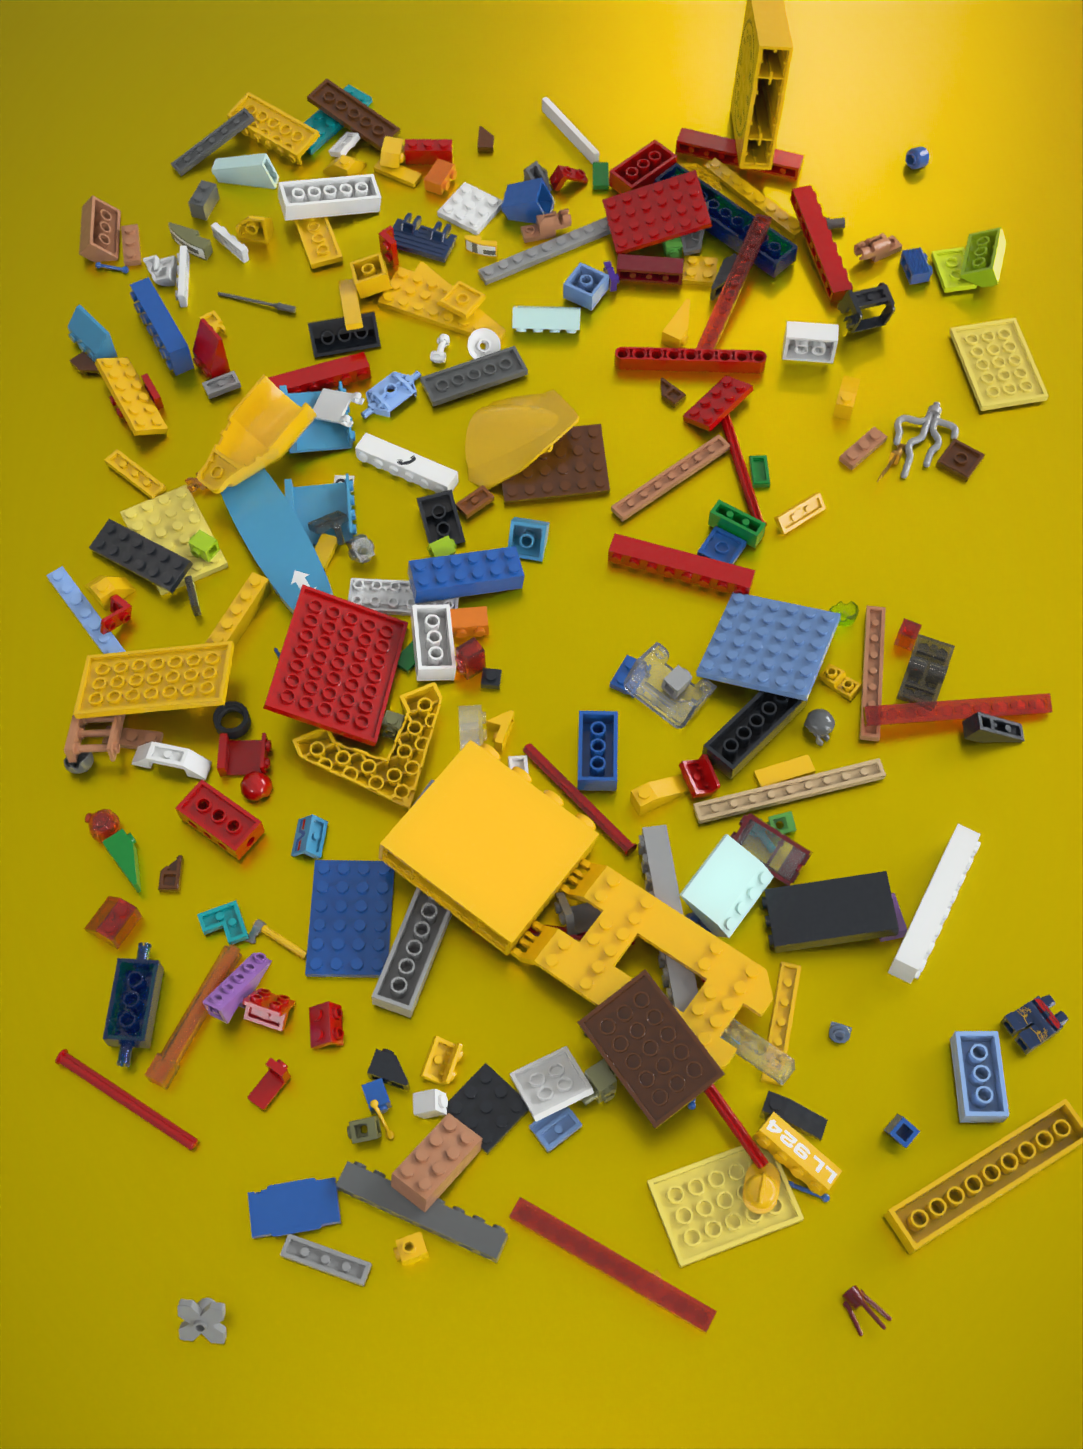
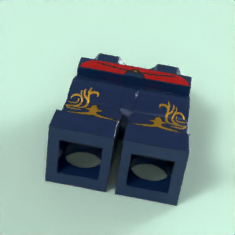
M1050 995L1041 998L1037 996L1014 1012L1005 1015L1001 1021L1012 1037L1017 1035L1014 1040L1025 1055L1056 1035L1068 1021V1017L1064 1012L1060 1011L1054 1015L1050 1011V1008L1056 1004Z

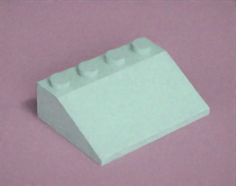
M725 834L680 893V896L714 936L730 938L774 876L760 860L728 834Z

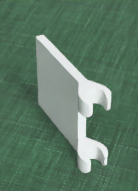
M323 388L313 408L317 415L315 419L351 427L353 421L350 420L351 417L344 414L351 401L362 405L364 398H361L362 394L359 392L348 393Z

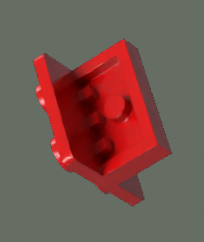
M259 988L243 999L242 1004L246 1005L243 1019L282 1032L285 1029L289 1010L295 1006V1001L286 995H276L268 989Z

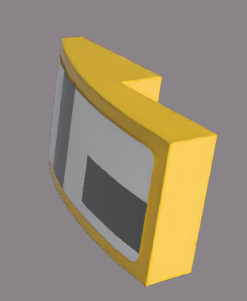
M465 235V250L487 257L498 256L497 241H481V236Z

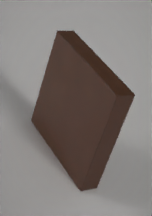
M954 438L936 465L968 481L984 459L985 454Z

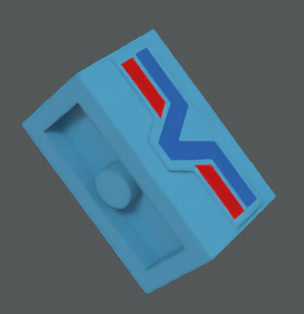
M313 814L298 819L291 856L295 857L306 854L315 859L321 858L328 821Z

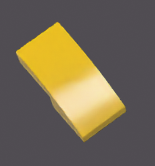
M830 663L819 675V679L850 701L862 689L861 683L847 677L844 670Z

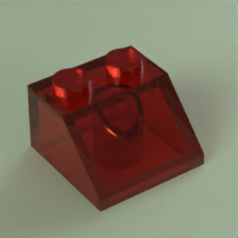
M108 896L84 929L118 949L142 915L137 907L122 898Z

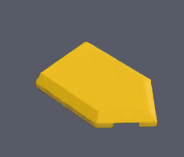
M682 163L678 165V169L683 173L696 170L701 186L716 192L722 190L721 185H719L720 180L700 164Z

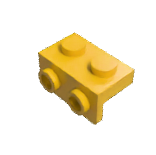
M434 1036L420 1077L440 1086L451 1083L456 1074L454 1070L456 1063L460 1061L463 1051H461L463 1044H454L441 1037Z

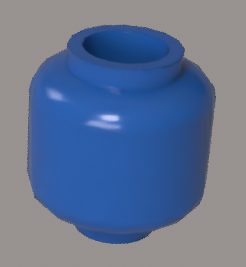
M921 146L910 149L906 154V164L911 169L925 167L929 162L928 150Z

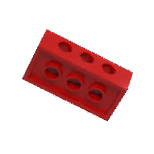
M202 779L175 808L183 821L238 860L245 855L265 832L263 824L259 819Z

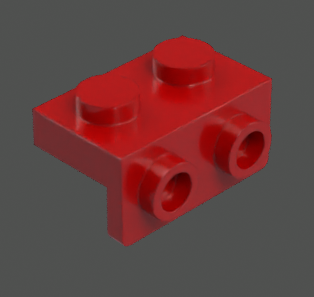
M389 226L378 233L380 251L383 260L392 267H396L399 265L397 244L394 239L393 227Z
M702 754L698 760L681 761L679 764L692 798L710 797L720 788L719 780L707 754Z
M327 1001L309 1007L311 1048L319 1049L332 1044L336 1046L344 1045L343 1011L341 1005Z

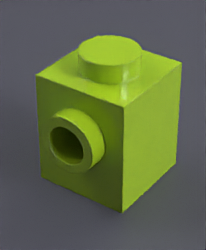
M201 530L193 535L188 542L192 555L196 558L200 557L207 562H210L220 550L217 539Z
M445 536L427 546L431 558L454 555L456 553L455 549H457L454 540L450 539L449 536Z

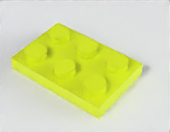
M964 247L932 251L931 258L944 293L977 288V285L960 277L965 255Z

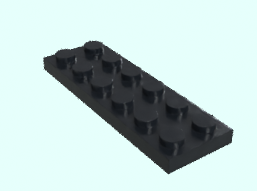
M111 519L106 522L89 546L91 551L172 594L193 565L190 560Z

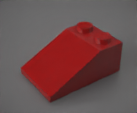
M204 318L200 319L192 350L194 355L193 361L197 367H201L206 378L213 379L229 373L230 368L222 338Z

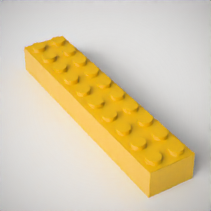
M1065 1098L890 1208L884 1214V1217L910 1255L1083 1145V1121Z

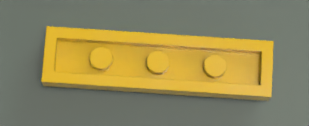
M118 449L104 460L106 465L151 499L162 495L167 490L164 484Z

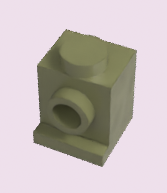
M387 710L382 721V737L395 740L399 729L402 727L405 715Z
M378 1115L349 1122L347 1134L349 1139H352L353 1144L382 1137ZM363 1125L367 1126V1133L362 1132L361 1128Z

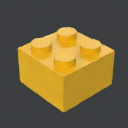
M381 252L350 262L354 284L361 299L392 288Z

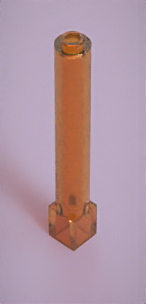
M230 944L223 947L162 1052L156 1054L145 1073L146 1078L150 1082L164 1089H168L180 1069V1061L208 1015L203 1000L234 971L242 957L241 950L235 945Z

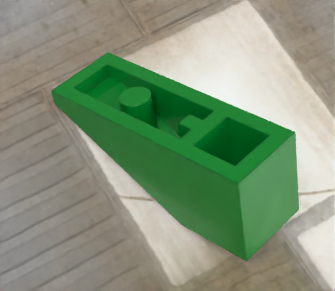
M122 828L102 843L137 893L141 892L138 852L134 845L136 840L131 833L126 834Z

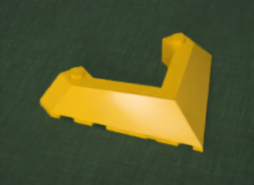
M435 682L400 695V703L405 713V718L387 759L370 755L368 752L357 748L344 746L343 743L335 741L332 732L321 728L292 739V742L300 758L410 809L443 697Z

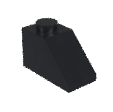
M376 1049L367 1071L369 1079L377 1080L382 1078L384 1084L409 1092V1082L397 1056L394 1055L395 1053L388 1049H383L382 1051Z

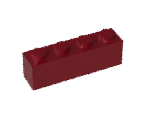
M618 254L616 273L619 276V281L682 285L684 259Z

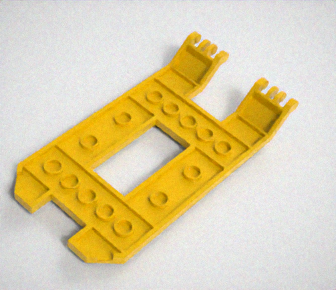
M583 858L579 866L587 870L588 873L583 874L578 869H574L572 874L575 877L570 875L567 881L576 886V888L573 890L563 884L559 891L564 892L565 896L569 899L587 902L602 912L584 937L578 942L562 930L543 925L535 920L531 924V928L539 932L540 935L537 937L531 932L526 931L524 936L529 941L524 938L519 940V944L528 949L526 953L517 947H514L510 953L521 962L540 967L595 1006H599L633 979L616 968L615 965L636 937L639 936L706 981L684 1012L677 1008L676 1010L720 1068L725 1069L737 1052V1048L720 1038L742 1006L761 1017L773 1001L767 969L606 865L591 863Z

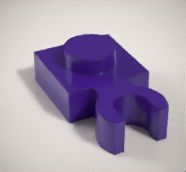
M610 261L603 262L605 266L603 271L609 275L610 292L617 291L619 276L617 273L615 274Z

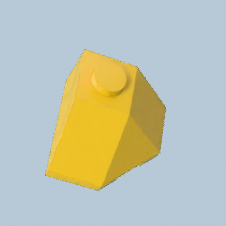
M341 155L332 160L323 170V173L331 177L355 176L367 166V163L352 156Z
M248 216L235 227L238 240L267 244L270 243L274 232L273 221L270 217Z
M100 575L85 585L86 589L105 611L110 608L112 596L117 594L124 599L136 591L126 577Z

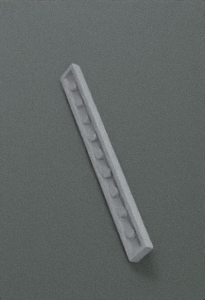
M607 217L478 270V275L485 285H488L611 234Z

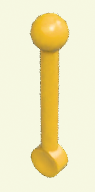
M375 1099L371 1100L370 1106L375 1109L386 1131V1139H393L394 1132L389 1129L378 1108V1101Z

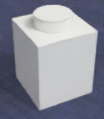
M437 1089L413 1093V1115L427 1119L447 1114L448 1099L446 1093Z

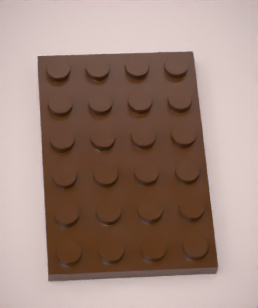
M601 424L572 427L553 444L551 452L543 453L523 471L503 481L504 504L609 493L610 486Z
M646 969L577 1022L655 1129L726 1075Z

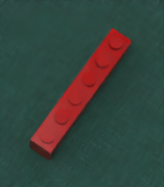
M360 352L271 376L268 379L278 389L279 386L286 385L288 393L322 391L323 388H336L340 381L343 386L371 378V372L365 353Z

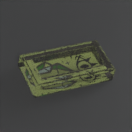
M186 576L184 579L192 611L195 616L202 615L192 576Z

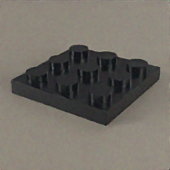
M486 1063L448 1101L447 1114L450 1113L482 1137L481 1149L487 1155L529 1112L521 1095Z

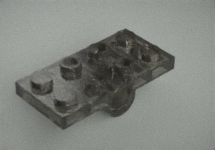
M919 634L896 699L933 711L955 646Z

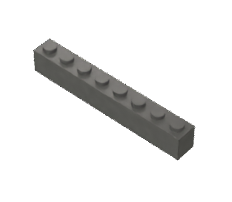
M357 1161L354 1164L347 1162L336 1184L338 1191L495 1263L498 1262L508 1239V1234L505 1233L503 1227L496 1224L489 1226L485 1224L483 1218L473 1215V1217L464 1214L465 1211L456 1206H453V1208L445 1206V1202L439 1198L426 1212H423L391 1187V1181L386 1179V1175L377 1170L370 1172L366 1170L364 1164Z

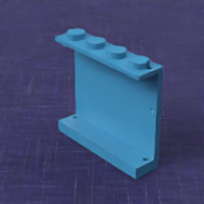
M340 381L338 384V390L336 391L346 392V389L342 387V382ZM286 385L279 386V389L297 405L302 407L306 402L312 409L322 392L288 393ZM349 406L344 415H348L350 411ZM314 419L289 449V453L351 449L353 441L356 440L355 431H352L351 427L338 423Z
M346 474L344 483L293 487L292 479H284L285 498L297 515L313 546H316L322 533L338 537L340 540L339 544L354 542V535H357L356 524H353V520H356L355 509H352V506L355 505L354 495H351V491H354L353 480H349L348 474Z

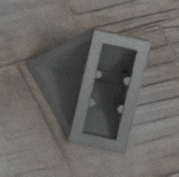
M537 161L524 169V181L542 177L549 191L552 190L547 170L539 165Z

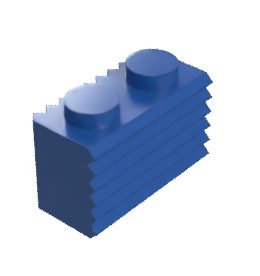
M921 247L903 250L900 263L909 285L929 282L933 270L932 266L927 263V254L923 253Z

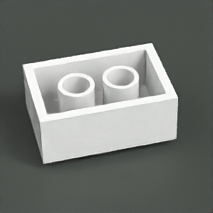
M787 321L782 360L833 363L838 344L839 325Z

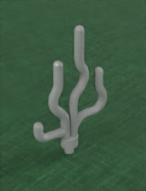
M934 402L933 405H930L926 416L923 418L901 415L895 420L894 428L896 434L893 440L894 445H899L903 435L901 424L903 422L923 425L920 434L908 440L905 445L907 457L901 472L903 479L907 478L913 461L914 453L912 446L925 439L929 427L935 444L926 453L923 462L924 467L930 466L933 454L942 445V438L937 432V425L951 429V439L958 438V426L953 422L940 418L942 408L939 402Z

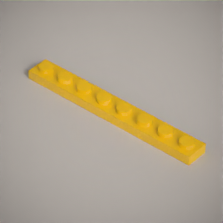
M717 158L704 165V168L716 176L723 186L791 239L795 240L803 234L797 220Z

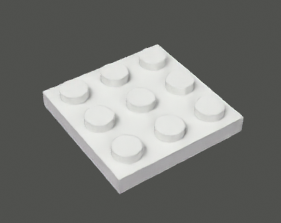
M464 182L437 211V215L477 236L501 210L503 200Z
M567 1046L509 1073L535 1122L594 1093L592 1086Z

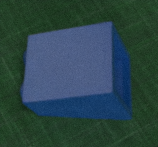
M541 177L507 185L501 209L508 220L536 224L537 215L548 214L553 211L555 200Z

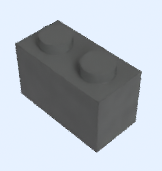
M201 180L188 202L192 217L207 221L219 200L215 183Z

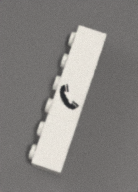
M368 433L364 434L355 447L357 459L361 462H367L378 469L388 471L392 475L402 477L408 482L416 483L422 488L430 489L435 493L451 489L453 491L459 482L458 471Z

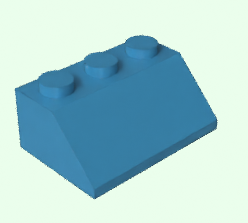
M78 305L67 326L71 341L73 343L76 342L82 352H87L94 362L99 358H115L117 353L110 333L81 305Z

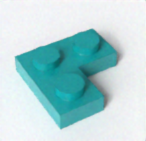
M236 900L197 914L204 935L224 928L229 945L249 939Z

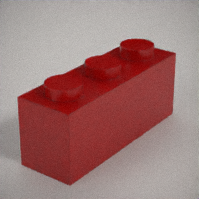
M405 139L406 165H434L437 159L453 163L452 139Z

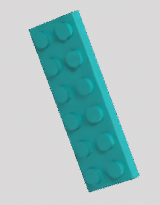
M349 84L343 89L367 106L372 103V97ZM319 109L304 122V124L319 131L320 137L306 152L312 155L345 126Z

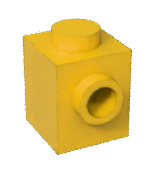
M421 1231L395 1240L397 1247L393 1248L397 1261L401 1260L403 1266L429 1257Z

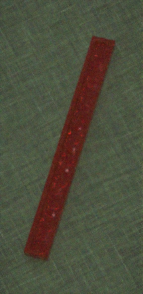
M756 213L696 349H716L771 225L772 217Z
M1050 693L863 707L865 726L962 720L969 718L977 712L995 717L1052 712Z
M519 1198L509 1215L510 1219L704 1333L707 1332L717 1311L527 1200Z

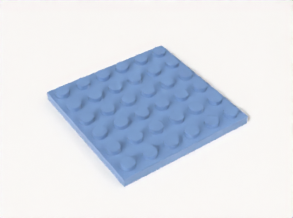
M733 592L696 671L697 677L807 701L841 619V614Z

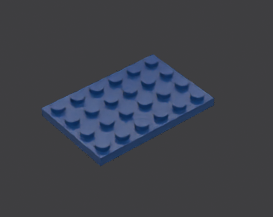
M315 860L305 969L306 977H380L390 953L395 871L383 861Z

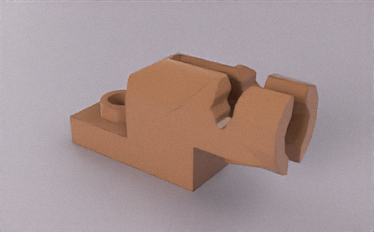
M569 209L560 210L558 213L553 211L548 214L537 215L536 224L522 226L521 234L524 243L556 237V230L571 226L572 221L571 215L568 214Z
M884 233L857 243L854 246V253L856 257L862 255L859 257L860 261L871 258L874 262H877L901 251L903 245L894 235L887 238Z

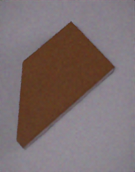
M479 126L478 151L493 152L494 136L482 126Z
M84 351L70 360L71 365L80 374H88V372L100 374L95 362Z
M663 377L661 378V399L675 408L686 398V394Z
M179 855L173 863L160 871L159 892H180L184 859L182 855Z

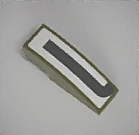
M169 222V230L176 243L180 246H187L188 252L204 260L209 259L213 252L209 239L200 237L197 230Z

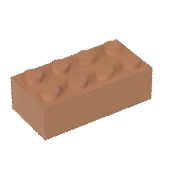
M448 1113L392 1173L391 1187L423 1212H426L480 1152L482 1137Z

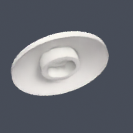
M480 328L469 336L467 347L472 358L476 359L500 351L501 343L494 331ZM481 343L485 345V349L480 348Z

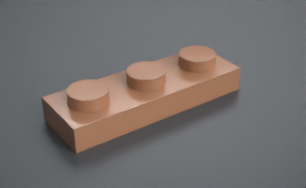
M138 225L121 226L125 266L141 265Z
M873 427L840 455L839 461L853 470L887 440L888 436L876 427Z
M123 728L119 742L120 748L137 750L138 746L152 741L162 743L164 734L158 731ZM103 737L102 744H108L109 737Z

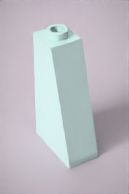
M266 153L215 159L212 166L213 175L221 183L276 189L279 176Z

